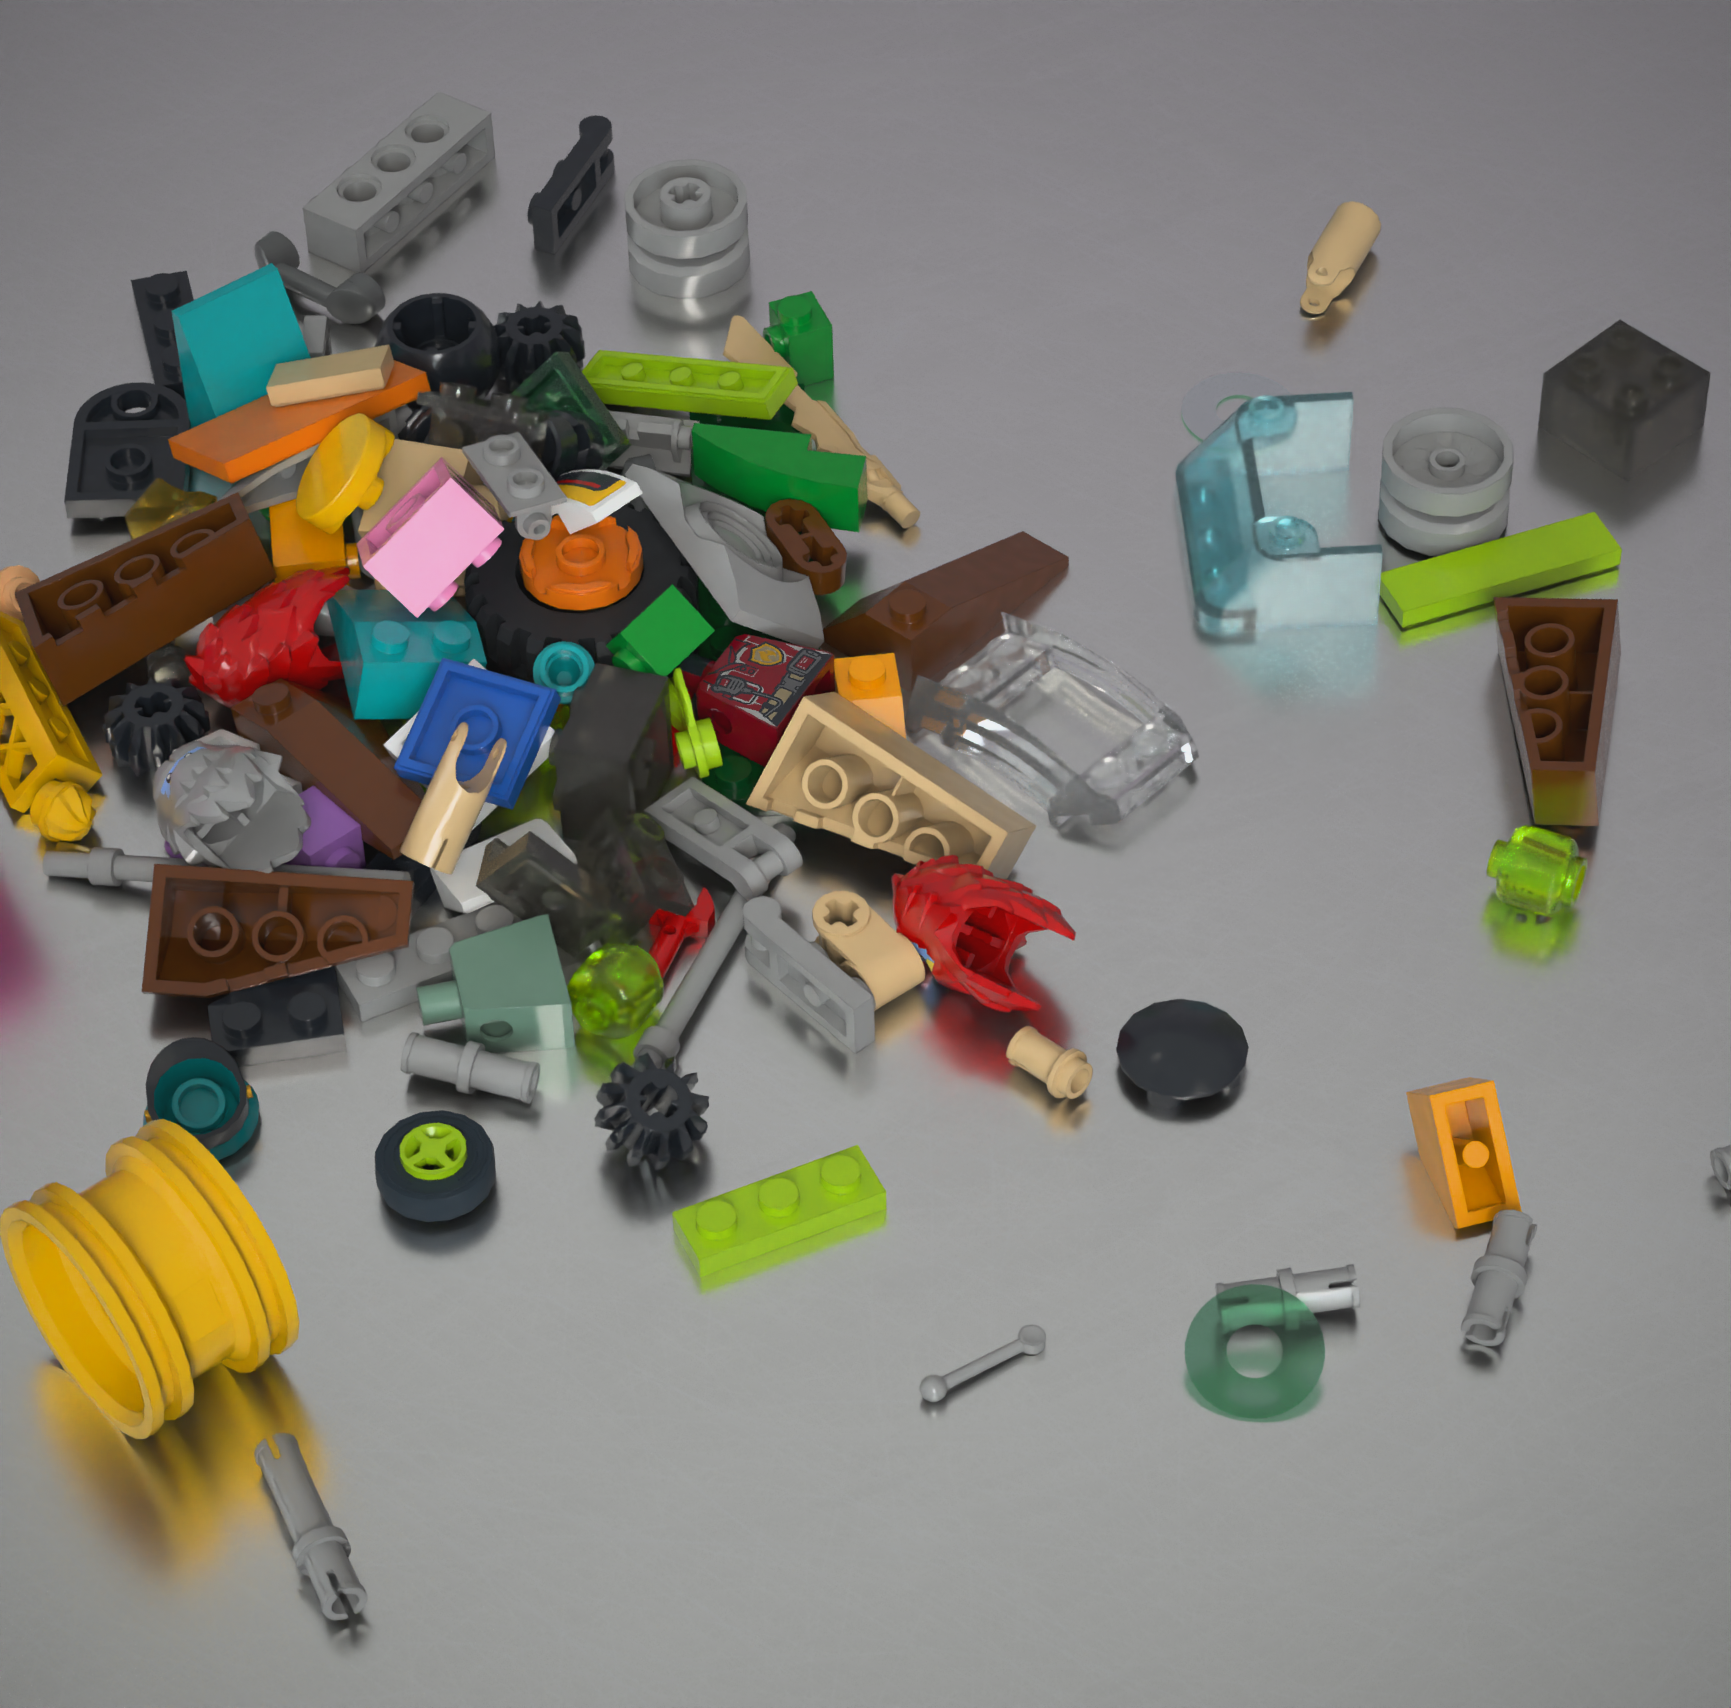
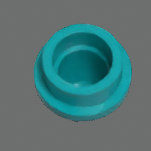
M567 641L556 642L544 648L537 656L533 666L534 683L556 689L561 698L559 704H572L583 699L591 691L596 678L595 664L589 652L582 646Z

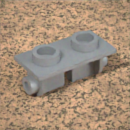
M585 408L584 413L596 422L603 435L605 452L601 467L623 469L628 458L650 454L656 471L669 475L690 477L691 449L693 446L692 428L694 423H700L699 421Z
M515 432L508 435H496L488 438L486 441L462 447L463 454L476 470L483 484L491 491L509 518L515 517V527L519 534L524 538L540 540L546 537L551 529V506L567 502V497L521 434Z

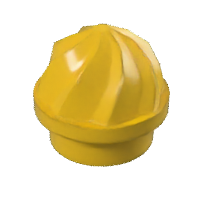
M53 780L44 784L36 793L30 808V819L32 824L39 828L44 838L52 842H71L81 840L88 834L90 828L94 825L93 819L97 811L92 807L90 795L86 793L81 785L73 781L61 783Z

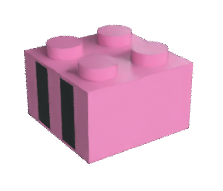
M441 457L356 545L363 567L418 618L427 608L433 612L437 611L454 595L459 587L454 580L471 563L478 568L494 555L502 544V540L498 535L504 530V527L495 507Z

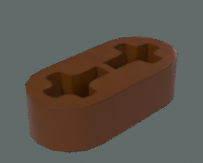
M785 499L772 504L766 511L765 529L767 537L777 547L782 556V567L809 576L815 595L831 594L839 590L845 582L847 552L819 512L811 504L797 499Z

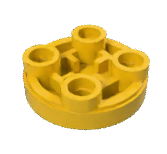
M361 413L351 415L341 421L320 443L306 466L296 496L298 515L324 532L333 534L357 506L363 510L370 509L379 499L384 488V480L377 475L383 459L393 446L394 433Z

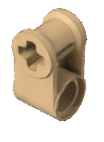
M833 891L823 895L815 902L812 909L813 926L819 935L814 942L818 943L826 951L830 960L851 978L857 977L869 987L875 999V1010L924 981L926 975L924 964L914 945L904 935L897 933L867 904L864 898L849 891Z

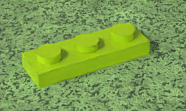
M855 1145L672 1212L673 1230L700 1277L887 1209L886 1190L859 1146Z

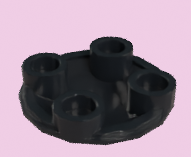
M1174 999L1153 1003L1134 1013L1120 1030L1116 1052L1122 1071L1138 1087L1146 1090L1148 1101L1158 1108L1172 1109L1180 1106L1184 1100L1212 1096L1223 1089H1232L1239 1086L1245 1079L1249 1046L1242 1027L1227 1012L1206 1002Z

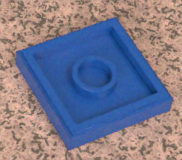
M442 658L394 765V769L401 778L429 785L453 733L460 723L465 722L468 724V734L456 762L457 781H468L476 776L483 769L497 740L500 738L505 739L507 742L506 752L485 802L513 810L561 698L556 689Z

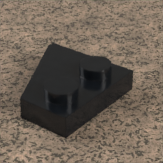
M335 966L233 991L208 1005L211 1040L224 1047L235 1059L238 1067L347 1052Z

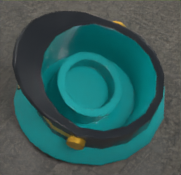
M182 1038L164 1047L151 1063L146 1080L147 1106L144 1110L143 1126L153 1120L162 1118L176 1123L193 1135L217 1160L235 1154L251 1138L259 1119L258 1096L254 1089L243 1079L237 1062L224 1047L205 1038Z

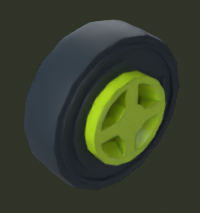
M445 1110L417 1113L398 1121L383 1135L375 1151L377 1187L388 1206L407 1218L425 1222L454 1219L471 1212L487 1198L496 1177L494 1146L483 1127L466 1115Z

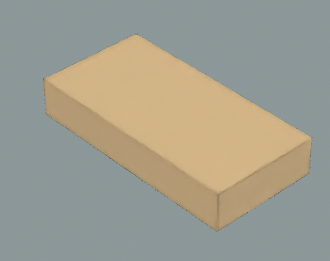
M390 345L276 364L266 386L271 406L280 407L384 389L394 366Z

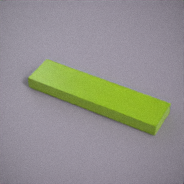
M598 350L572 384L587 390L593 396L596 403L771 420L798 385V382L791 367Z
M1594 511L1377 573L1376 590L1401 627L1492 602L1494 597H1509L1620 565L1622 548Z

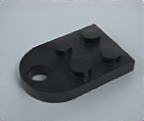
M126 383L100 391L80 407L74 419L64 498L67 518L186 514L190 465L173 458L168 441L169 438L191 429L186 401L177 392L158 384ZM133 408H146L145 410L137 413L126 412L127 410Z

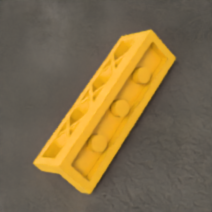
M0 611V738L5 716L13 715L14 717L9 743L1 744L0 742V787L10 808L25 813L30 808L38 790L47 782L53 781L55 778L63 782L73 781L81 785L88 792L103 774L67 705H62L33 648L24 622ZM33 754L37 766L21 783L20 776L25 755Z

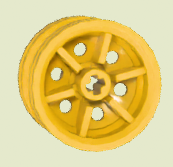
M163 1118L153 1120L142 1126L136 1136L122 1138L112 1144L106 1154V1177L77 1194L71 1188L57 1182L46 1184L34 1191L30 1201L15 1202L5 1208L0 1217V1237L5 1258L21 1297L46 1343L68 1375L121 1432L135 1439L150 1437L159 1431L164 1424V1420H176L190 1410L194 1404L193 1380L219 1363L239 1373L253 1372L265 1363L269 1355L281 1354L293 1346L298 1339L300 1324L296 1299L287 1273L273 1242L256 1212L219 1161L193 1135L178 1124Z

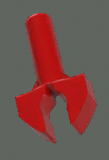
M683 882L669 885L657 891L648 905L649 924L660 926L661 929L639 969L640 977L645 982L658 984L664 979L684 938L691 935L703 938L709 936L716 924L715 907L712 897L705 887H703L697 898V904L693 908L684 910L680 915H676L684 901Z

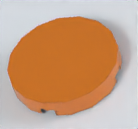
M559 515L552 518L551 529L546 537L540 540L528 538L523 540L519 554L520 573L525 588L539 601L558 609L585 611L608 606L630 593L640 581L643 569V552L637 533L629 526L627 531L623 527L616 525V518L612 516H607L594 525L570 534Z

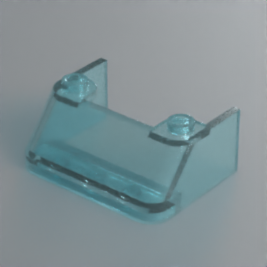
M1352 392L1282 396L1263 395L1250 399L1235 410L1177 465L1175 471V495L1192 610L1195 620L1202 627L1214 632L1226 633L1378 624L1383 555L1381 544L1320 548L1317 532L1307 521L1288 515L1265 517L1259 476L1349 471L1354 400Z

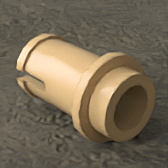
M1031 1026L1023 1027L1016 1032L1008 1045L1006 1057L1009 1058L1008 1062L1047 1084L1048 1092L1055 1098H1077L1086 1090L1092 1079L1093 1068L1087 1062V1056L1084 1052L1075 1048L1066 1050L1038 1033L1037 1029Z

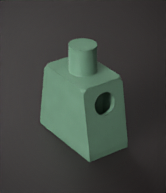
M548 914L536 916L454 942L449 948L452 981L416 987L423 1026L461 1019L466 1043L469 1041L482 1043L485 1045V1051L500 1053L575 1047L571 1001Z

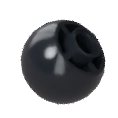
M431 293L410 298L401 303L387 316L377 335L375 347L390 345L393 360L426 372L431 391L427 395L403 405L410 408L412 412L416 408L419 410L428 399L441 401L457 415L465 413L477 406L490 393L499 375L501 348L495 327L483 310L469 300L457 295Z

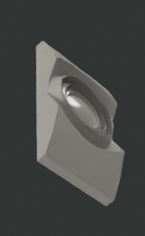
M631 465L625 473L626 478L637 482L643 492L640 495L642 500L732 622L799 646L819 649L825 640L821 615L809 576L782 567V556L777 547L767 537L764 517L737 501L673 476L640 465Z

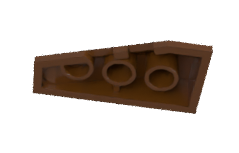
M1024 531L859 599L823 628L824 642L849 657L894 653L900 687L913 694L1069 566V557Z
M282 678L259 687L254 691L253 695L231 707L239 736L258 743L260 751L283 757L279 770L280 774L301 782L302 792L313 785L360 824L362 840L393 860L402 855L399 851L425 792L419 782L401 778L395 771L394 765L396 760L390 756L384 747L390 736L379 719H354L351 704L346 699Z
M154 864L142 993L211 998L409 947L414 882L408 880L287 872L264 873L255 870Z

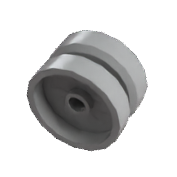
M696 159L674 160L650 167L631 181L624 194L629 269L641 286L658 295L679 299L701 298L727 290L743 278L750 265L747 226L748 209L746 186L736 173L717 163Z
M1443 407L1413 412L1394 423L1383 439L1378 519L1388 536L1407 549L1429 556H1440L1498 539L1508 524L1510 485L1514 462L1513 443L1504 428L1485 415L1462 408Z

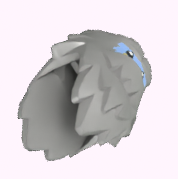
M192 741L177 748L170 755L169 761H164L157 769L153 779V798L156 803L157 822L161 834L170 844L173 854H180L190 866L204 862L215 868L255 870L264 873H271L276 867L294 859L303 847V833L309 829L311 818L302 807L305 805L304 801L279 773L283 757L259 751L253 747L204 744L202 741Z

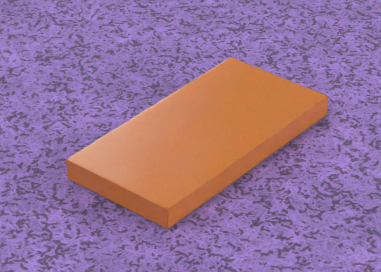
M394 360V366L384 389L280 407L271 406L267 394L171 437L168 441L173 458L232 484L320 444L333 428L351 415L361 413L371 419H375L427 395L431 390L426 372Z

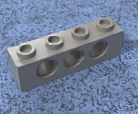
M438 91L303 207L308 252L356 273L365 272L495 157L491 113Z

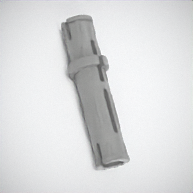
M289 1433L273 1434V1439L281 1457L279 1459L274 1457L265 1438L256 1446L254 1459L262 1470L288 1527L291 1538L295 1543L292 1550L293 1559L299 1571L303 1575L310 1576L313 1587L321 1602L323 1614L332 1620L349 1618L339 1597L340 1593L346 1594L355 1614L361 1611L368 1599L367 1592L360 1584L354 1568L348 1559L351 1552L350 1543L344 1531L339 1527L333 1526L328 1511L321 1500L302 1457L297 1439Z

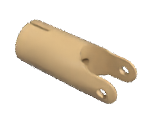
M1351 201L1344 202L1335 210L1308 256L1307 288L1300 299V306L1304 311L1311 314L1324 313L1331 301L1339 296L1353 280L1381 231V222L1378 215L1370 207L1363 203ZM1309 303H1315L1318 306H1311Z
M465 722L460 723L453 733L399 850L405 856L446 874H452L488 796L507 747L505 739L500 738L497 740L483 769L471 780L457 781L456 762L468 734V724Z

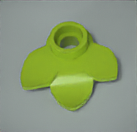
M679 667L674 670L672 678L663 680L661 686L662 700L669 722L679 731L674 733L684 770L694 768L699 778L709 776V769L723 766L722 757L711 719L705 718L695 721L690 696L681 668Z

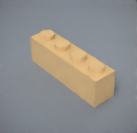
M836 692L804 696L746 802L747 805L764 811L772 810L794 818L793 821L811 828H822L851 839V842L870 849L878 848L904 857V861L915 865L920 860L927 862L933 858L937 860L942 856L956 855L958 856L959 864L983 866L984 869L992 872L994 877L1005 880L1010 875L1036 828L1035 824Z

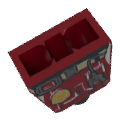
M748 634L736 636L717 661L691 653L683 660L680 666L687 691L697 694L698 720L710 718L719 743L763 767H766L802 698L804 696L835 692L833 653Z

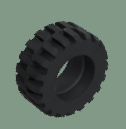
M630 502L609 516L616 518V525L623 527L627 531L629 526L637 533L643 552V569L638 584L627 596L612 603L614 605L589 613H562L553 611L556 607L543 603L534 597L525 588L520 573L519 554L525 538L516 530L515 520L511 523L506 520L502 521L504 530L498 535L502 540V544L494 555L482 566L476 568L471 563L466 569L464 579L466 609L477 623L487 661L486 670L534 683L533 666L537 656L547 646L562 641L582 646L593 658L596 678L591 691L578 702L564 705L559 704L555 713L562 716L565 720H568L569 714L572 715L569 712L570 708L577 715H584L585 720L602 719V713L616 710L618 715L634 711L637 703L644 699L651 703L662 696L661 686L663 680L648 692L640 683L638 685L630 683L613 665L612 657L614 655L606 645L672 584L700 613L696 572L653 513L646 508L640 512L636 511ZM698 647L692 653L697 654ZM674 670L670 672L664 679L672 678Z

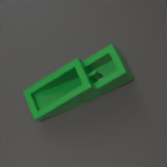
M694 423L692 428L694 474L699 479L720 492L763 511H767L772 504L780 500H802L811 504L831 529L860 532L868 501L866 456L812 451L811 434Z

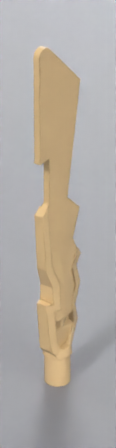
M739 315L732 317L723 355L731 362L791 367L778 352H774L772 346L745 318ZM797 385L784 402L787 407L794 411L791 426L803 434H811V438L816 445V451L866 456L867 499L881 506L902 528L906 529L913 526L920 517V511L904 496L899 482L876 455H870L860 445L854 433L826 401L812 400Z

